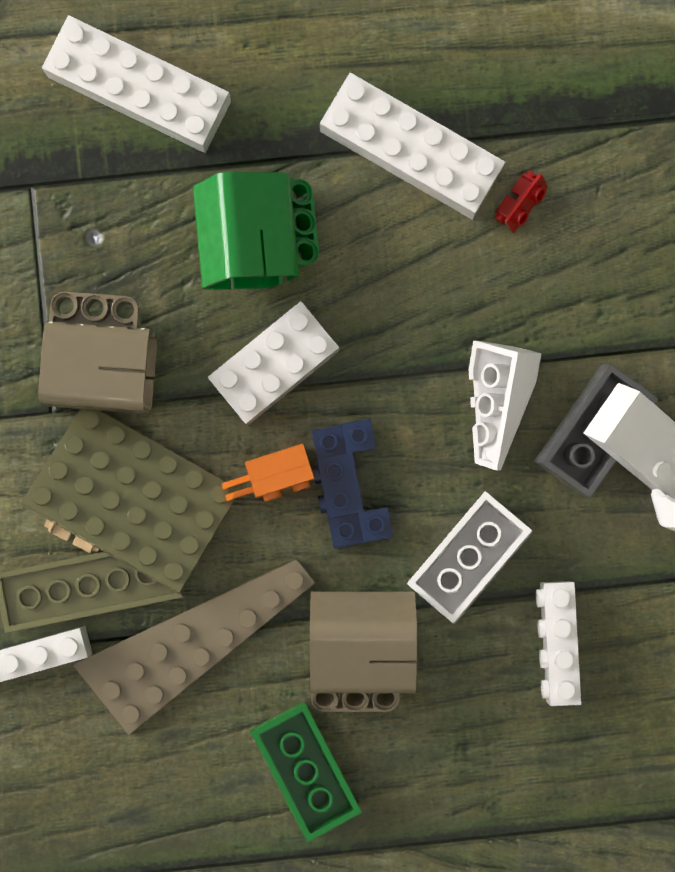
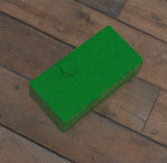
M304 702L294 705L249 730L307 842L362 813Z

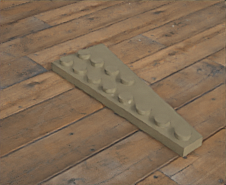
M296 559L85 658L73 666L129 735L305 592L315 581Z

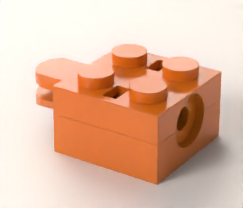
M302 443L246 461L245 466L248 475L224 482L221 485L223 490L248 482L252 484L251 487L225 495L226 501L254 493L256 498L263 497V500L268 502L283 497L281 491L292 488L293 492L296 493L311 488L310 482L314 481L315 478L305 446Z

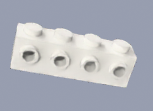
M572 581L540 582V589H536L537 608L541 607L542 619L538 620L537 624L538 636L543 638V650H539L540 668L545 670V680H541L542 699H546L550 706L581 705L575 583Z

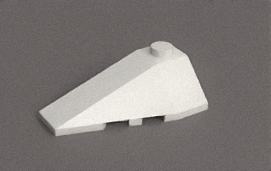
M473 341L469 364V380H473L474 397L470 399L471 407H475L476 424L472 428L476 464L497 471L501 470L535 387L541 353L519 347Z

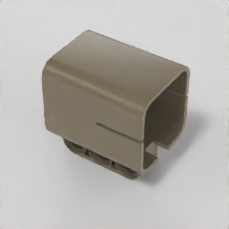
M66 291L54 295L50 303L49 321L45 323L43 330L38 398L41 404L58 408L151 414L155 380L145 379V377H155L157 335L153 333L152 329L141 328L142 310L134 299L128 296ZM65 300H72L73 310L68 314H61V303ZM95 302L103 303L104 309L101 315L91 316L89 311L91 305ZM126 304L133 305V315L128 319H122L119 315L121 307Z
M311 592L310 693L311 702L315 709L323 712H388L398 706L400 693H416L417 615L415 592Z

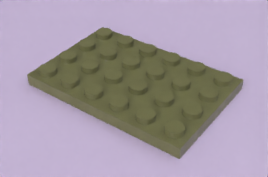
M80 409L21 503L28 509L175 593L180 594L235 499L226 501L225 495L239 491V489L232 487L223 490L221 484L225 481L102 411Z

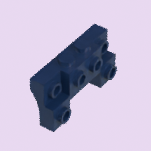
M371 418L312 430L318 466H313L315 483H322L324 495L318 496L321 514L327 513L333 547L337 548L393 537L388 507L364 512L353 453L376 449Z

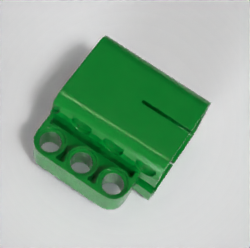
M234 171L215 174L193 187L202 289L230 290L233 288V290L273 288L283 284L282 276H287V281L300 277V268L317 261L319 246L314 195L311 185L306 180L290 179V174L281 172ZM292 191L296 194L297 200L293 197ZM295 220L299 223L300 230L297 228ZM298 249H299V250L301 251V253H302V256H303L302 259L300 258V256H299V254H298Z

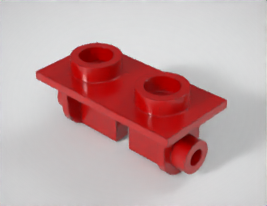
M530 170L526 174L523 173L511 189V192L517 195L518 198L515 200L507 195L495 210L496 215L494 219L502 225L506 223L511 233L514 234L518 227L525 224L529 217V212L534 205L543 200L548 186L542 174L539 173L537 176Z

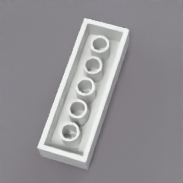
M69 15L42 66L48 78L206 153L231 103L228 91Z
M349 73L320 122L321 133L472 220L505 164V161L352 73Z

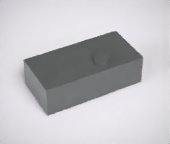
M612 364L600 365L533 461L577 494L588 498L592 496L616 460L587 437L584 432L616 385L620 383L640 391L654 404L658 401L657 397Z

